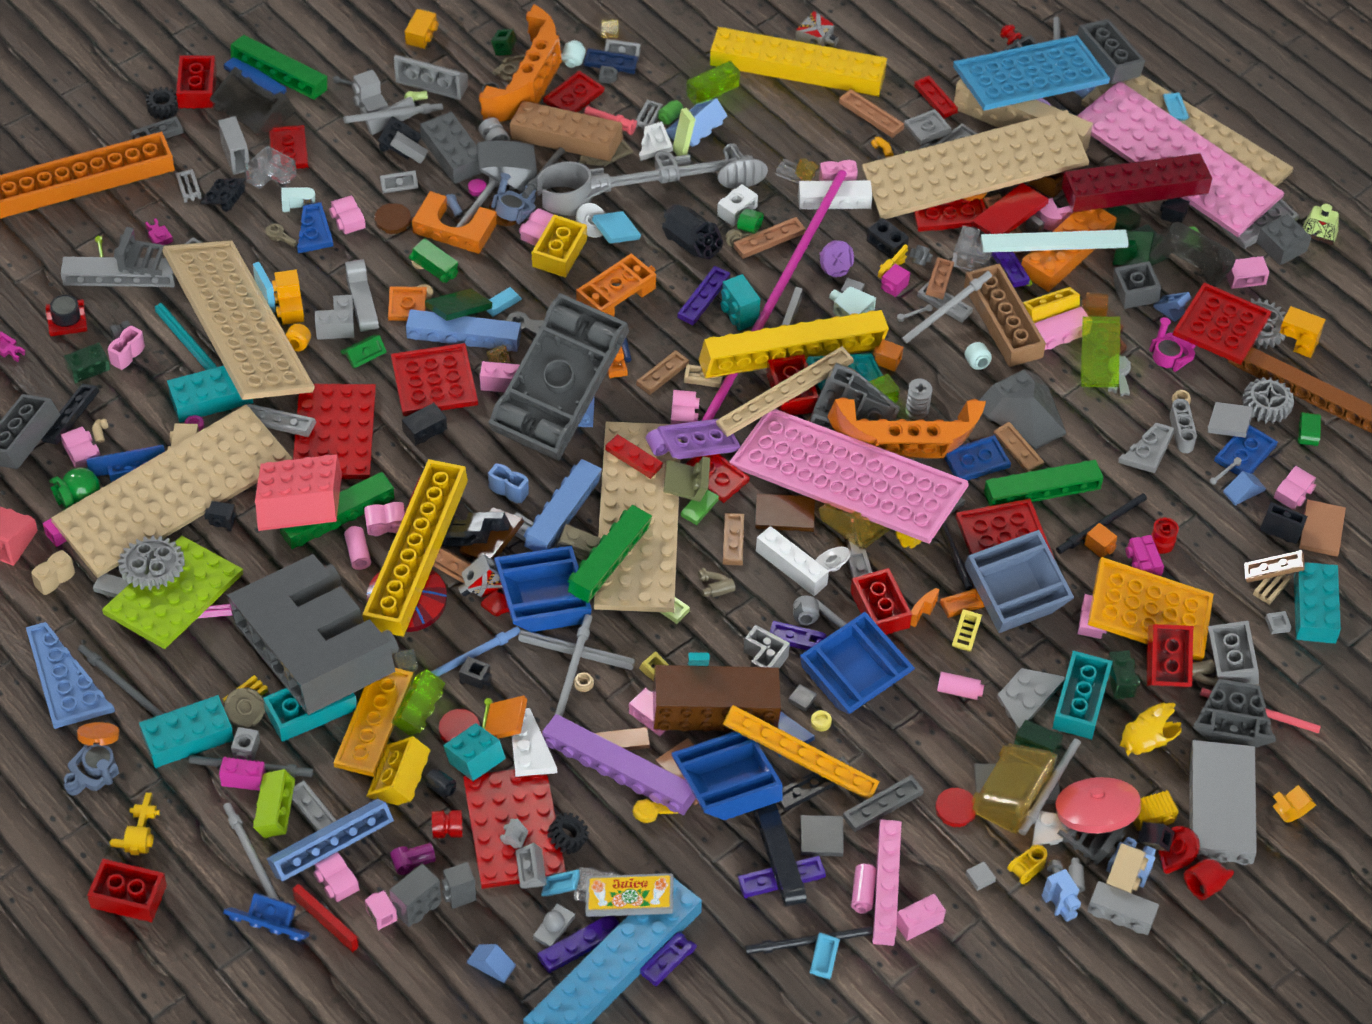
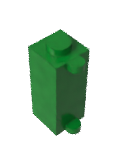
M425 238L413 248L412 253L409 255L410 260L420 265L445 284L450 279H454L458 274V261Z

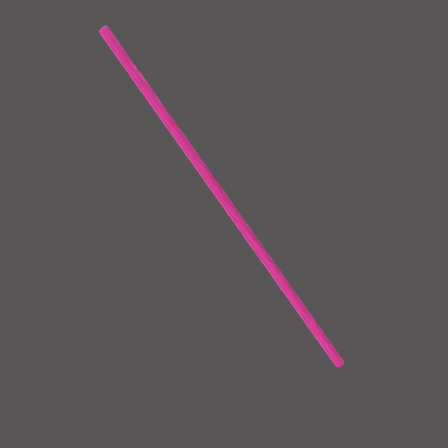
M844 170L838 171L751 331L761 330L766 324L847 175ZM738 373L726 375L702 421L714 419Z

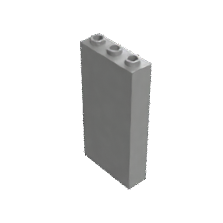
M1192 741L1189 754V828L1197 834L1200 841L1199 852L1196 856L1197 860L1209 858L1221 863L1253 864L1256 856L1255 746Z

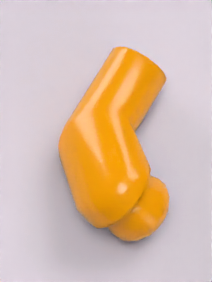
M875 137L871 141L875 149L879 146L883 149L886 158L894 155L890 143L883 138Z

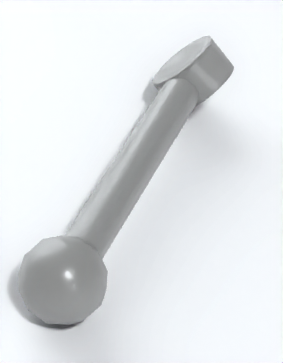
M928 304L922 309L904 315L898 314L897 320L902 322L904 318L924 311H932L933 307Z
M1235 458L1230 466L1216 477L1210 479V484L1215 485L1217 480L1233 467L1241 465V459Z

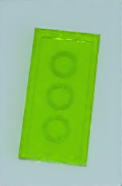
M1083 317L1081 387H1119L1120 317Z

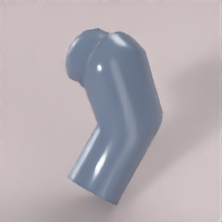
M447 194V206L451 208L453 214L458 216L463 213L454 194Z

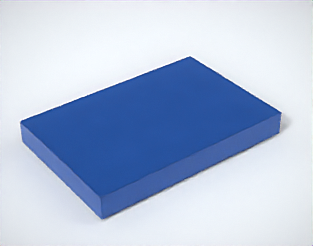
M1249 425L1246 438L1233 436L1215 456L1214 461L1227 468L1238 457L1241 459V465L1233 467L1230 471L1236 475H1239L1242 471L1252 474L1275 449L1278 441Z
M995 435L961 445L954 451L947 453L944 457L953 475L967 481L1011 467V462Z

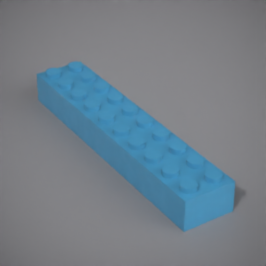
M674 878L673 914L628 915L523 1019V1024H591L640 975V969L678 932H682L701 913L702 899Z

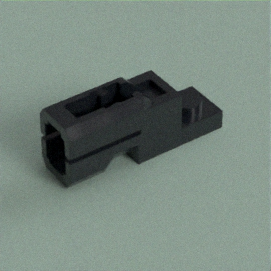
M504 512L468 513L466 519H459L456 515L452 518L441 546H471L474 543H487L491 531L509 530L511 524Z

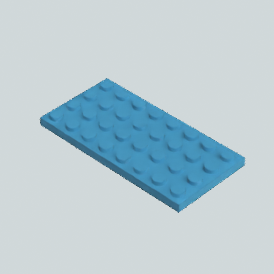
M1078 35L954 61L953 68L984 111L1109 84L1110 80L1109 76Z

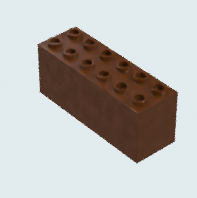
M655 665L653 682L654 730L734 731L723 725L732 705L778 728L781 711L779 668Z

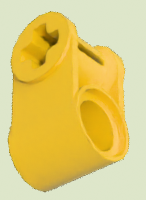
M1034 845L1022 855L1012 860L1007 870L1013 872L1020 879L1021 884H1025L1045 868L1048 855L1047 850L1041 845ZM1033 857H1039V858H1041V859H1040V860H1036V859H1034Z

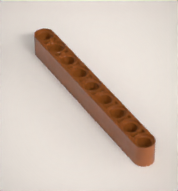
M1253 347L1241 365L1228 360L1231 365L1259 379L1264 377L1266 380H1269L1271 377L1272 381L1279 380L1280 384L1285 383V388H1290V392L1294 396L1372 433L1371 404Z

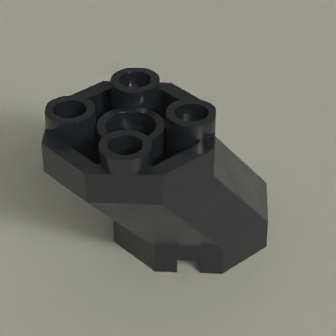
M673 204L664 212L666 221L662 224V229L667 240L676 242L694 257L710 260L722 248L723 239L717 224L708 222L690 207Z

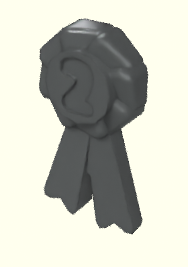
M518 311L509 314L507 321L521 323V332L527 330L534 335H537L544 320H530L526 313Z

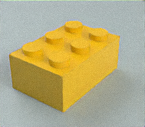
M553 214L532 251V267L566 277L587 241V225Z

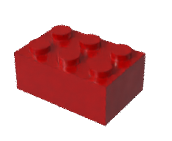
M215 55L179 57L176 90L178 108H214L217 76Z
M805 355L768 360L767 378L770 387L776 386L808 367ZM815 385L777 407V409L793 416L812 413L818 399Z
M889 568L852 578L850 592L860 613L866 612L885 635L910 628L912 613Z
M1148 625L1147 686L1192 687L1194 626Z
M102 859L87 896L90 907L93 909L153 922L167 884L165 875L162 872Z

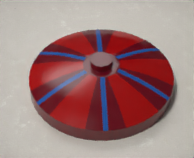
M431 569L406 632H415L429 627L440 618L445 610L447 603L446 586L440 575L433 569ZM380 572L375 575L368 586L367 602Z

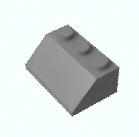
M1249 621L1208 626L1218 679L1253 685L1259 684V670Z

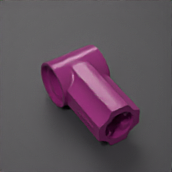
M431 843L410 849L408 847H398L390 854L398 875H406L421 864L425 865L436 861Z

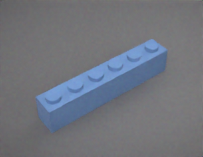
M410 309L406 324V335L408 339L449 344L465 343L469 347L517 352L521 337V323L469 316L446 321L434 312Z
M583 459L577 465H573L569 477L563 479L561 488L554 491L552 500L546 502L542 514H538L534 519L533 526L528 527L525 531L524 538L526 540L524 547L533 551L546 550L553 547L560 537L564 526L571 522L599 483L602 468Z
M376 799L268 857L267 861L274 876L284 881L393 822L394 819L386 802Z

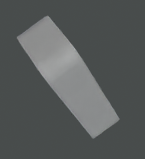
M364 259L345 262L347 284L350 295H352L353 307L360 332L379 329L378 318L367 281Z

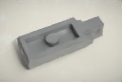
M856 538L848 539L849 544L847 547L851 555L847 563L852 578L873 573L866 550L859 548Z

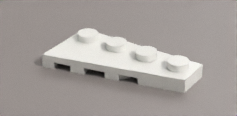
M526 708L521 734L512 736L515 776L557 773V766L531 709Z

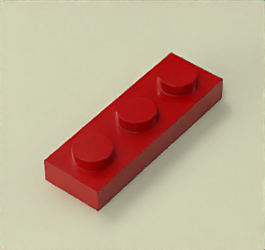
M930 76L915 81L914 87L943 119L958 113V107Z
M618 434L605 445L607 452L650 479L663 467V462Z

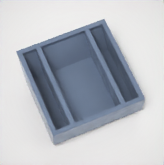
M1040 530L971 554L964 565L998 633L1052 614L1074 599Z

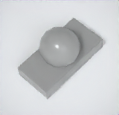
M556 904L553 910L545 915L543 923L533 935V939L546 947L556 944L574 920L575 914Z

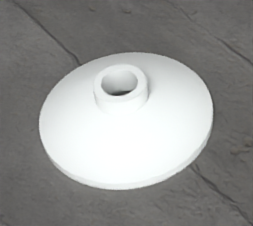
M586 203L578 208L576 222L586 224L587 236L597 238L603 234L592 221L593 215L606 213L602 208L593 203Z
M835 547L819 555L815 561L828 571L834 572L839 570L848 561L851 553L847 547Z

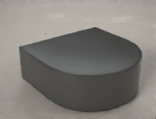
M601 66L599 82H615L617 80V70L613 67Z

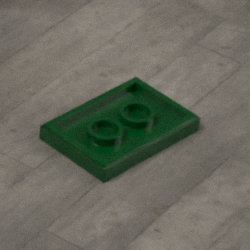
M470 288L425 300V307L444 320L449 321L492 308L493 302Z

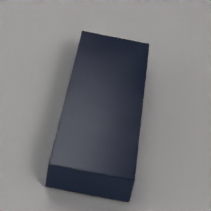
M587 48L584 66L595 68L608 66L615 68L619 72L635 74L638 56Z

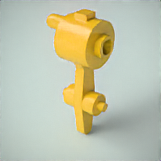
M152 793L145 794L142 805L134 804V807L130 808V813H133V817L139 818L137 826H127L124 840L112 839L110 841L111 847L124 848V851L130 853V855L148 854L149 848L153 846L154 836L151 835L150 827H145L148 818L155 819L156 815H160V810H157L156 806L151 805Z

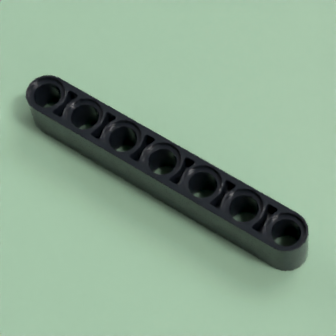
M776 803L753 810L784 906L806 903V891Z

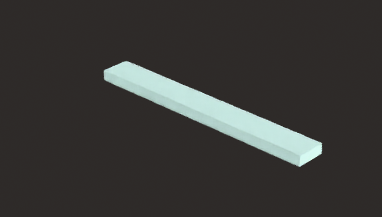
M1126 230L981 234L983 252L1128 248L1129 244Z

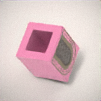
M385 891L374 893L365 900L366 911L378 930L397 921L396 909Z

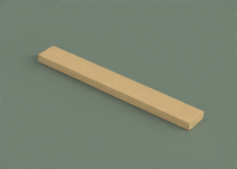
M842 346L716 420V424L728 437L825 380L836 362L844 366L852 364L854 362L853 357Z

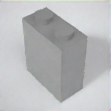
M236 117L218 120L221 145L233 175L251 171L247 144Z

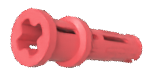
M587 106L584 111L586 115L622 122V130L628 132L629 135H632L636 130L637 121L634 119H626L623 115L615 116Z

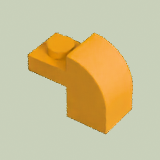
M1299 785L1286 795L1279 791L1273 796L1277 801L1273 807L1285 822H1292L1302 817L1316 806V803Z

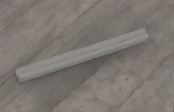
M521 630L518 636V640L521 642L573 655L576 643L526 630ZM588 646L583 647L581 654L582 658L632 670L635 665L634 658Z

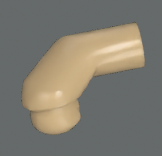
M105 418L102 420L97 419L92 426L95 443L97 444L105 441L102 429L108 428L107 419Z

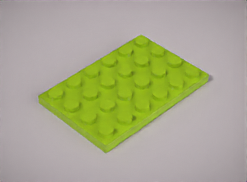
M182 535L175 542L177 546L181 547L185 565L183 566V572H179L180 577H174V583L167 581V587L160 584V589L153 586L151 590L148 589V586L141 590L140 585L134 588L133 583H130L102 609L103 615L163 649H166L243 575V569Z

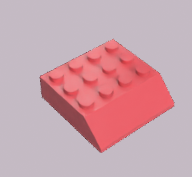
M337 454L260 464L255 498L258 530L263 531L336 522L342 478Z

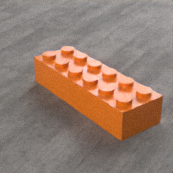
M1102 208L1073 212L1053 232L1114 230L1117 217ZM1095 249L1031 251L1022 259L1021 265L1033 283L1050 292Z

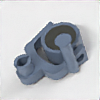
M501 173L498 193L494 195L491 207H496L495 211L499 217L509 221L517 220L516 223L520 224L532 212H535L536 190L527 199L522 197V193L506 191L508 179L511 176L507 173Z
M99 744L85 745L68 763L70 773L64 777V786L68 794L77 795L85 787L98 791L105 784L111 785L113 783L112 779L119 774V770L110 747ZM83 762L86 773L94 779L84 775L77 768V765Z

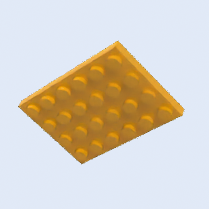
M1101 557L1098 563L1087 625L1148 644V625L1194 626L1193 660L1200 662L1204 659L1214 594Z

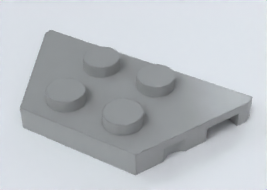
M1021 668L998 693L997 699L1001 706L1005 708L1007 716L1012 718L1017 732L1020 733L1061 687L1065 677Z

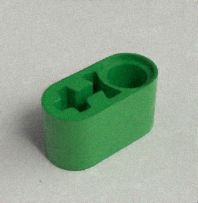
M746 208L739 216L737 229L755 234L762 225L764 213Z
M1301 412L1298 444L1318 446L1321 434V415Z

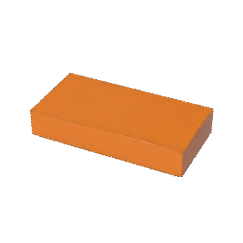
M976 588L940 599V604L947 618L962 614L963 609L974 611L984 608V603Z

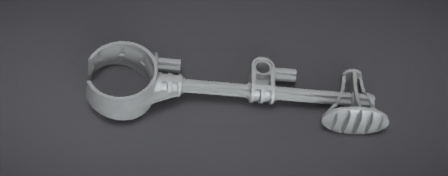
M731 143L726 145L723 150L725 160L690 165L689 154L673 157L672 153L668 151H660L655 155V170L614 177L604 174L603 167L588 169V167L581 163L560 162L548 166L539 174L537 189L538 196L542 194L544 209L558 215L573 216L576 215L580 206L591 203L592 197L602 192H609L612 187L656 180L660 181V183L679 181L682 176L719 171L718 181L720 184L727 188L736 189L741 184L745 187H750L759 183L766 177L768 168L763 161L753 159V156L743 155L738 146ZM553 187H569L576 189L574 191L567 193H553L547 191V189Z

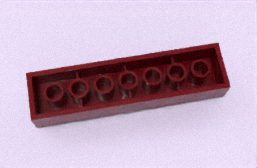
M1201 153L1065 171L1061 187L1072 212L1208 194L1213 178Z

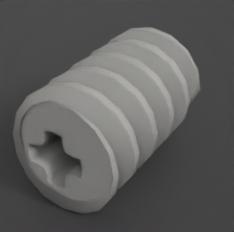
M920 378L909 383L905 412L911 419H923L929 413L932 386L927 380Z

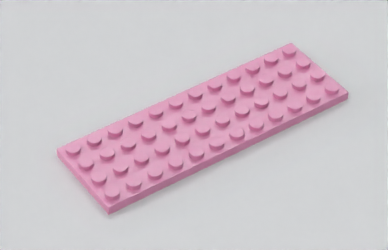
M1122 82L1113 85L1077 115V117L1093 123L1092 137L1130 163L1201 153L1213 178L1209 193L1180 198L1189 201L1190 205L1236 237L1240 236L1283 198V191Z
M777 409L762 416L729 462L745 473L929 544L969 486L967 480Z

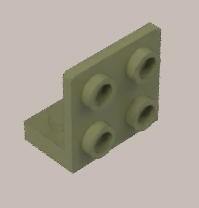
M703 456L700 462L695 464V467L667 460L663 491L700 502L708 489L710 458Z

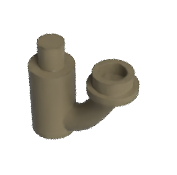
M701 568L698 571L701 582L706 583L709 579L719 581L708 584V588L702 589L704 597L711 595L713 598L735 591V584L732 578H728L720 573L706 571L705 568Z
M1210 659L1193 663L1192 678L1194 677L1201 683L1215 686L1218 681L1217 675L1214 678L1205 676L1215 673V662Z

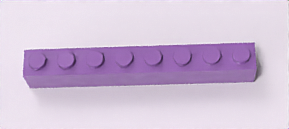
M557 714L542 731L547 747L562 752L568 758L572 757L578 760L583 766L591 767L603 776H609L618 784L632 788L637 794H643L655 803L667 806L674 813L678 812L684 815L696 799L686 780Z

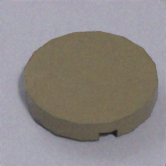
M251 688L233 690L224 702V710L230 723L236 727H254L261 721L265 713L263 697Z

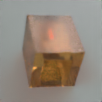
M1086 292L1085 300H1081L1080 307L1083 308L1090 319L1106 320L1108 294Z

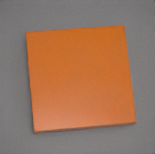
M390 287L388 321H407L410 309L426 311L427 287Z
M523 695L490 703L485 730L497 739L521 734L528 699Z

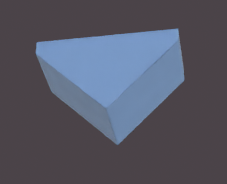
M1242 471L1224 489L1223 493L1235 506L1266 491V488L1255 475Z
M497 944L478 945L467 961L469 965L505 983L516 967V964Z

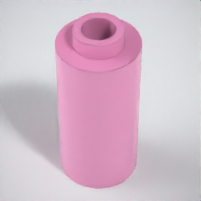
M351 526L345 531L344 536L352 568L356 570L366 569L371 565V559L364 530L361 527Z
M941 672L937 691L977 700L978 696L982 697L984 685L978 679Z
M860 864L855 869L851 907L856 912L862 914L867 913L873 908L877 869L869 864Z

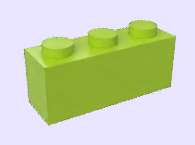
M285 769L263 773L253 828L264 838L284 835L287 832L295 779Z

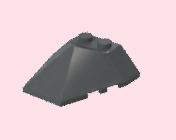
M836 362L829 372L809 422L835 431L827 415L835 399L842 397L854 399L856 421L860 419H868L869 421L887 419L888 421H894L900 407L857 371Z
M1022 370L993 384L979 400L986 401L982 414L990 422L995 421L1001 426L1010 422L1035 450L1066 435V430L1048 386L1033 372Z

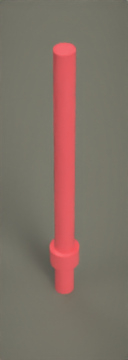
M1202 688L1200 696L1209 698L1212 691ZM1265 708L1268 718L1311 732L1319 733L1321 726Z

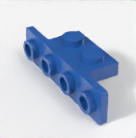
M164 445L88 458L86 461L88 469L93 471L96 476L109 474L110 481L113 482L165 452Z
M254 893L249 913L232 907L224 909L223 914L229 915V919L241 922L245 920L249 922L250 926L255 928L263 926L269 928V932L274 934H288L292 940L301 941L310 935L307 931L291 927L296 905L259 893Z

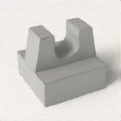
M511 819L510 823L504 826L506 830L505 835H501L499 839L503 844L512 845L514 849H520L523 846L528 830L519 819Z

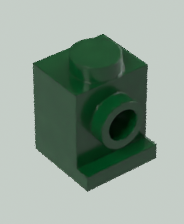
M514 29L497 30L491 40L495 56L512 54L511 50L517 42Z

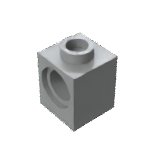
M238 727L231 746L233 758L254 761L260 744L259 732L257 730Z

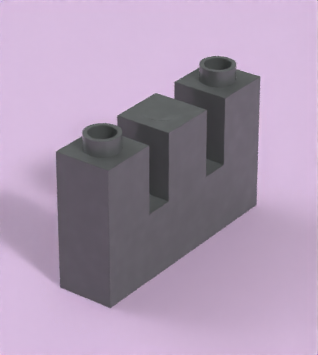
M314 554L227 595L235 625L308 715L396 672L392 654L398 652L399 648L393 634L388 629L380 632L370 619L363 622L359 606L341 587V579L332 564L324 567Z

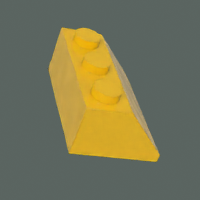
M414 736L386 745L367 797L374 800L380 799L394 805L410 802L415 796V789L421 780L423 768L428 762L430 749Z

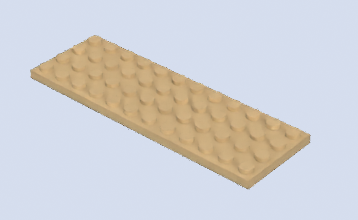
M1143 75L1138 78L1122 81V83L1169 114L1163 94H1170L1171 92ZM1109 82V84L1097 86L1082 99L1081 105L1087 108L1116 83L1111 84ZM1183 100L1189 119L1180 122L1276 187L1292 173V166Z
M1065 110L862 164V170L866 181H871L872 197L880 219H888L1089 165V159L1069 112Z
M233 241L163 246L162 252L242 400L314 391V384Z
M246 404L51 517V522L93 574L99 578L119 566L120 554L124 553V548H129V543L135 545L136 539L143 541L144 537L150 540L152 535L157 540L160 536L163 539L203 516L206 508L210 507L211 501L224 503L258 483L260 464L292 460V457Z
M606 421L598 537L602 538L604 534L607 535L614 522L617 523L622 512L628 510L632 504L652 515V519L647 532L595 594V610L674 613L679 496L665 493L663 490L667 460L680 463L681 459L672 458L669 451L662 456H655L646 441V436L649 432L657 429L658 426L671 424ZM618 434L663 462V467L650 479L607 452L605 445Z

